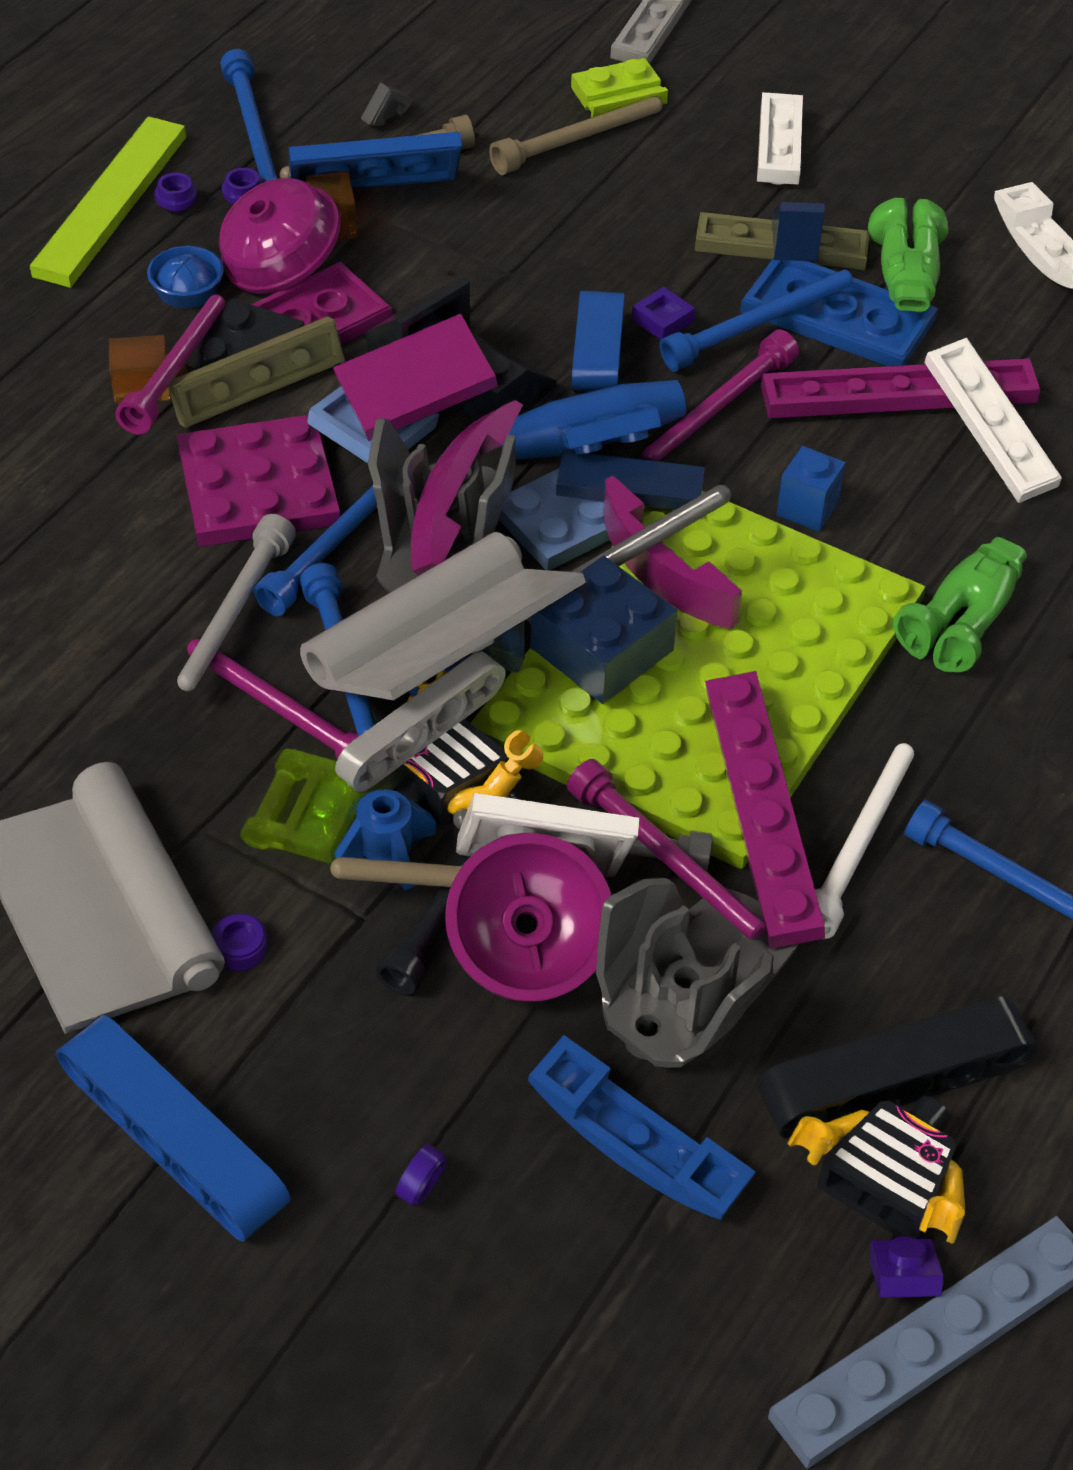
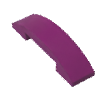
M514 400L469 425L446 448L435 464L421 493L413 522L411 566L412 571L417 575H421L445 560L461 528L459 524L448 518L446 514L477 453L480 452L482 456L504 444L506 436L509 434L523 406L518 401Z
M611 476L605 479L603 516L608 536L612 545L615 546L646 527L643 525L644 503L619 480ZM660 542L624 563L647 588L682 612L727 629L738 625L742 590L709 561L693 570L663 542Z

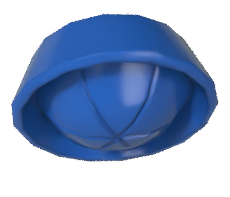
M189 245L173 247L161 252L150 262L147 269L148 280L159 298L164 303L178 308H193L205 304L211 296L217 294L224 273L223 262L214 252L203 247Z

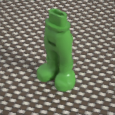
M893 198L881 203L871 213L868 222L869 235L873 241L882 245L881 265L883 277L889 290V297L895 303V307L901 311L924 312L930 307V302L935 296V287L940 276L938 245L945 240L949 231L947 216L943 209L928 199H919L915 203L911 215V233L914 248H910L907 243V202L904 198Z
M1000 537L994 538L990 544H982L973 554L961 561L947 575L927 605L909 603L899 609L893 618V629L900 644L912 656L923 659L933 648L938 636L941 635L933 653V661L936 668L944 672L967 671L981 656L982 645L980 640L984 632L1001 613L1013 594L1016 581L1022 575V563L1027 558L1026 551L1022 547ZM963 607H968L956 623L948 627L957 612Z

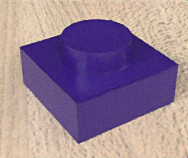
M665 287L660 288L632 306V320L660 340L679 332L694 322L695 308Z
M898 1237L893 1240H871L869 1261L880 1297L942 1296L943 1273L931 1239Z

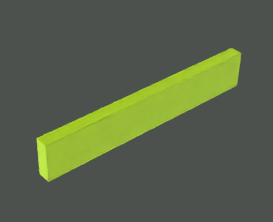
M148 116L30 264L32 277L71 288L186 139L185 126Z

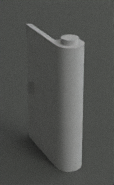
M494 532L304 642L300 647V655L309 675L319 686L325 689L395 700L468 654H475L494 643V638L586 583L583 573L524 569L521 563L522 554L517 543L510 537Z
M112 762L97 763L81 772L73 784V799L0 820V900L64 1034L87 1027L102 1015L113 1018L188 991L204 990L216 982L225 964L220 949L122 768Z

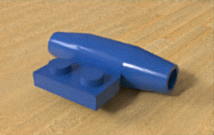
M677 380L619 384L551 401L517 416L508 435L516 436V460L561 457L563 451L585 454L598 451L606 445L618 442H633L649 437L648 432L686 415V403L683 390Z

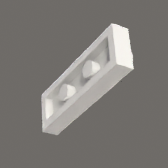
M762 92L757 182H770L776 185L799 184L803 95Z

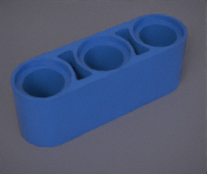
M580 290L571 391L591 392L618 385L625 293Z

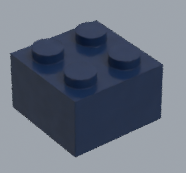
M603 555L580 572L583 573L586 583L531 616L530 643L532 650L602 704L674 650L678 611Z

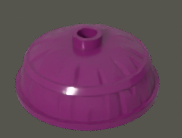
M279 178L252 188L230 208L220 229L219 248L222 254L221 260L225 274L239 289L256 294L281 291L304 280L326 260L337 242L341 227V218L337 205L326 192L312 187L309 183L299 179Z
M519 833L501 837L475 852L461 867L451 885L445 911V924L449 944L464 971L477 984L491 993L522 1002L554 999L576 989L596 971L602 907L604 902L611 896V892L604 876L595 863L584 852L567 841L539 833ZM525 914L532 916L537 923L536 930L530 934L520 932L516 926V920L519 916Z

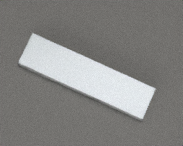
M964 338L928 352L924 363L1017 502H1023L1057 488L1062 477L969 340Z

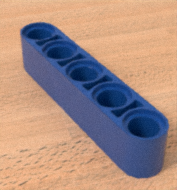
M106 1015L100 1016L56 1051L59 1063L74 1083L239 1241H246L290 1203L289 1192L275 1172L110 1017Z

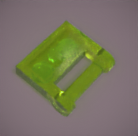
M284 749L275 763L277 773L255 817L247 819L240 836L246 844L256 849L263 850L273 847L331 864L334 852L341 843L354 816L357 801L363 797L365 791L358 792L336 774L335 766L337 761L294 749ZM303 778L307 779L286 824L276 822L295 782L301 781Z

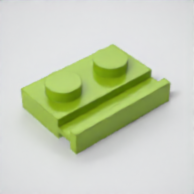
M646 58L629 59L623 63L605 67H594L571 75V88L584 108L591 111V118L651 97H658L662 100L663 104H667L668 89L661 87L660 78Z

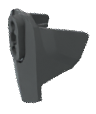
M377 418L368 460L384 543V552L376 576L378 582L390 593L419 576L412 571L411 566L412 529L421 493L435 464L429 465L426 445L418 444L417 449L410 454L390 421ZM506 436L497 471L491 467L481 466L480 452L477 453L446 514L448 518L459 524L461 528L445 560L487 535L494 533L504 500L509 495L514 481L516 436Z
M643 879L610 896L602 907L596 975L602 992V1010L607 1030L620 1038L625 1043L626 1049L633 1056L648 1060L654 1067H682L716 1044L737 1023L745 1010L755 1001L784 966L798 945L794 944L770 949L766 930L759 939L750 941L705 899L702 898L693 907L688 909L681 899L675 884L669 879ZM727 889L763 921L758 900L746 894ZM654 1023L658 1025L657 1034L654 1036L640 1034L641 1031H651L654 1028Z

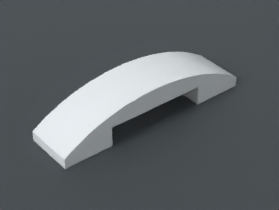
M1033 182L995 191L994 199L999 212L1021 250L1048 278L1062 286L1073 289V240L1051 218L1054 203Z

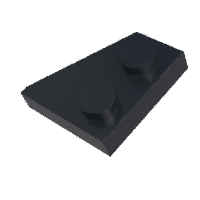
M231 298L185 363V366L190 373L305 326L302 320Z

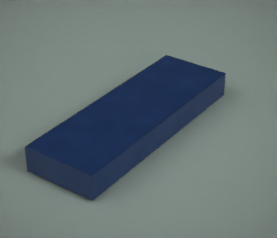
M563 451L556 483V496L604 501L605 479L614 476L644 503V506L676 510L702 495L705 467L589 453L575 454L572 451Z

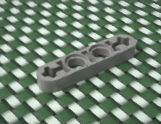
M483 651L469 656L345 747L336 762V774L358 792L366 791L488 702L501 688L505 680V668Z

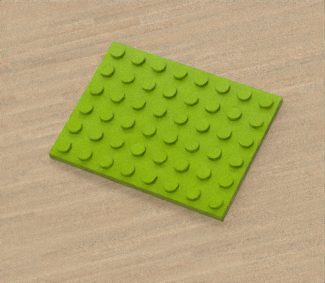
M728 502L662 542L693 570L709 561L742 590L738 625L731 629L723 628L699 620L677 609L674 650L604 704L596 700L530 648L504 680L498 692L484 705L471 724L503 749L505 741L511 733L518 730L524 731L531 738L529 744L522 750L521 755L526 752L531 744L535 743L543 751V760L539 766L533 769L567 785L573 771L581 763L589 759L598 760L613 774V782L616 784L615 791L660 831L678 839L679 834L689 836L690 831L712 833L710 855L743 870L748 862L706 693L705 681L756 671L791 798L896 641L897 637L893 629L894 616L906 604L921 603L926 586ZM644 506L643 525L647 527L674 510ZM622 564L621 566H619V567L622 568L624 571H626L628 574H630V575L633 576L635 579H637L639 582H641V581L628 569V567H627L625 564Z

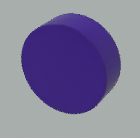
M248 914L229 915L220 920L212 930L211 935L224 957V967L227 969L242 971L253 968L267 954L268 940L265 926L254 916Z
M430 1144L424 1145L405 1170L398 1183L395 1195L413 1207L420 1205L430 1194L442 1175L447 1163L446 1155Z

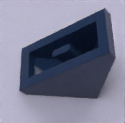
M779 203L772 212L774 260H818L825 203Z

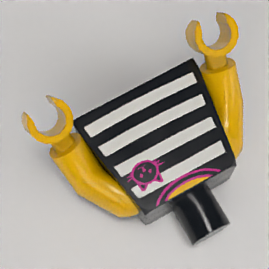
M445 670L440 671L437 674L435 681L443 675H445L447 672ZM427 680L419 684L418 693L431 684H427ZM410 695L408 701H409L411 698H413L415 695ZM463 719L390 773V781L393 786L391 790L399 792L431 813L438 825H448L453 822L454 814L458 810L468 809L474 793L507 797L521 779L519 771L522 768L533 769L539 766L543 760V751L538 745L533 743L521 755L522 750L529 744L531 738L522 730L511 733L506 739L503 749L470 722Z
M922 1096L918 1099L912 1110L908 1112L891 1101H881L871 1112L859 1110L826 1123L809 1116L803 1117L787 1144L791 1147L800 1145L808 1149L810 1154L807 1157V1161L812 1165H817L821 1157L827 1154L823 1160L817 1184L818 1189L897 1237L921 1239L923 1232L926 1233L927 1228L931 1227L945 1232L948 1236L947 1242L951 1244L955 1242L965 1215L963 1171L952 1160L957 1143L952 1137L941 1131L949 1119V1112L941 1102L929 1096Z

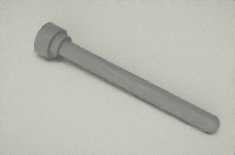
M267 514L261 518L253 532L254 551L178 676L177 683L182 690L192 691L196 688L271 559L282 556L289 550L296 537V531L292 523L286 518L277 514Z

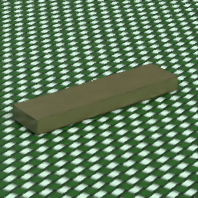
M700 212L695 251L772 260L774 258L772 220ZM822 226L818 260L808 262L823 266L865 270L869 231Z
M327 316L173 379L168 389L179 424L187 428L345 362L335 320Z

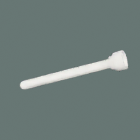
M902 743L895 747L821 889L815 890L825 926V939L834 936L843 919L844 912L841 897L914 757V750L909 744Z

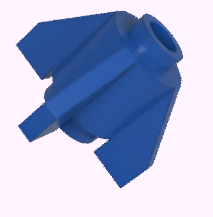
M389 789L375 790L357 801V818L334 852V859L338 857L364 859L363 856H365L367 859L410 862L408 853L412 843L436 834V821L431 813L399 792ZM401 884L404 891L414 887L413 884Z

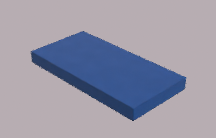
M460 132L289 147V178L305 181L312 187L321 189L324 192L455 180L462 150Z
M773 258L742 299L740 312L745 313L837 272L808 261L774 260ZM853 278L851 286L771 320L768 323L885 366H904L935 322L938 308L930 305L924 312L898 310L895 307V303L889 297V290Z

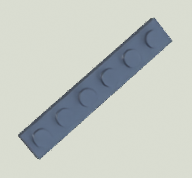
M1055 1216L942 1292V1296H936L772 1406L768 1419L805 1468L809 1469L1072 1288L1073 1233L1058 1216Z

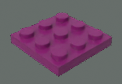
M308 415L176 434L198 547L253 539L255 528L261 518L267 514H277L286 518L292 523L296 532L330 527L340 518V510L320 432L307 423Z

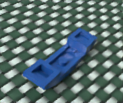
M563 1035L530 1073L528 1078L530 1084L568 1124L618 1165L679 1203L721 1220L752 1180L756 1171L708 1137L705 1138L701 1145L610 1081L608 1079L610 1067Z

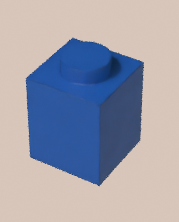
M801 446L782 474L776 515L820 532L839 503L846 462Z

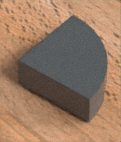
M380 82L361 119L371 126H383L386 124L385 121L398 113L401 116L405 113L414 99L406 93Z

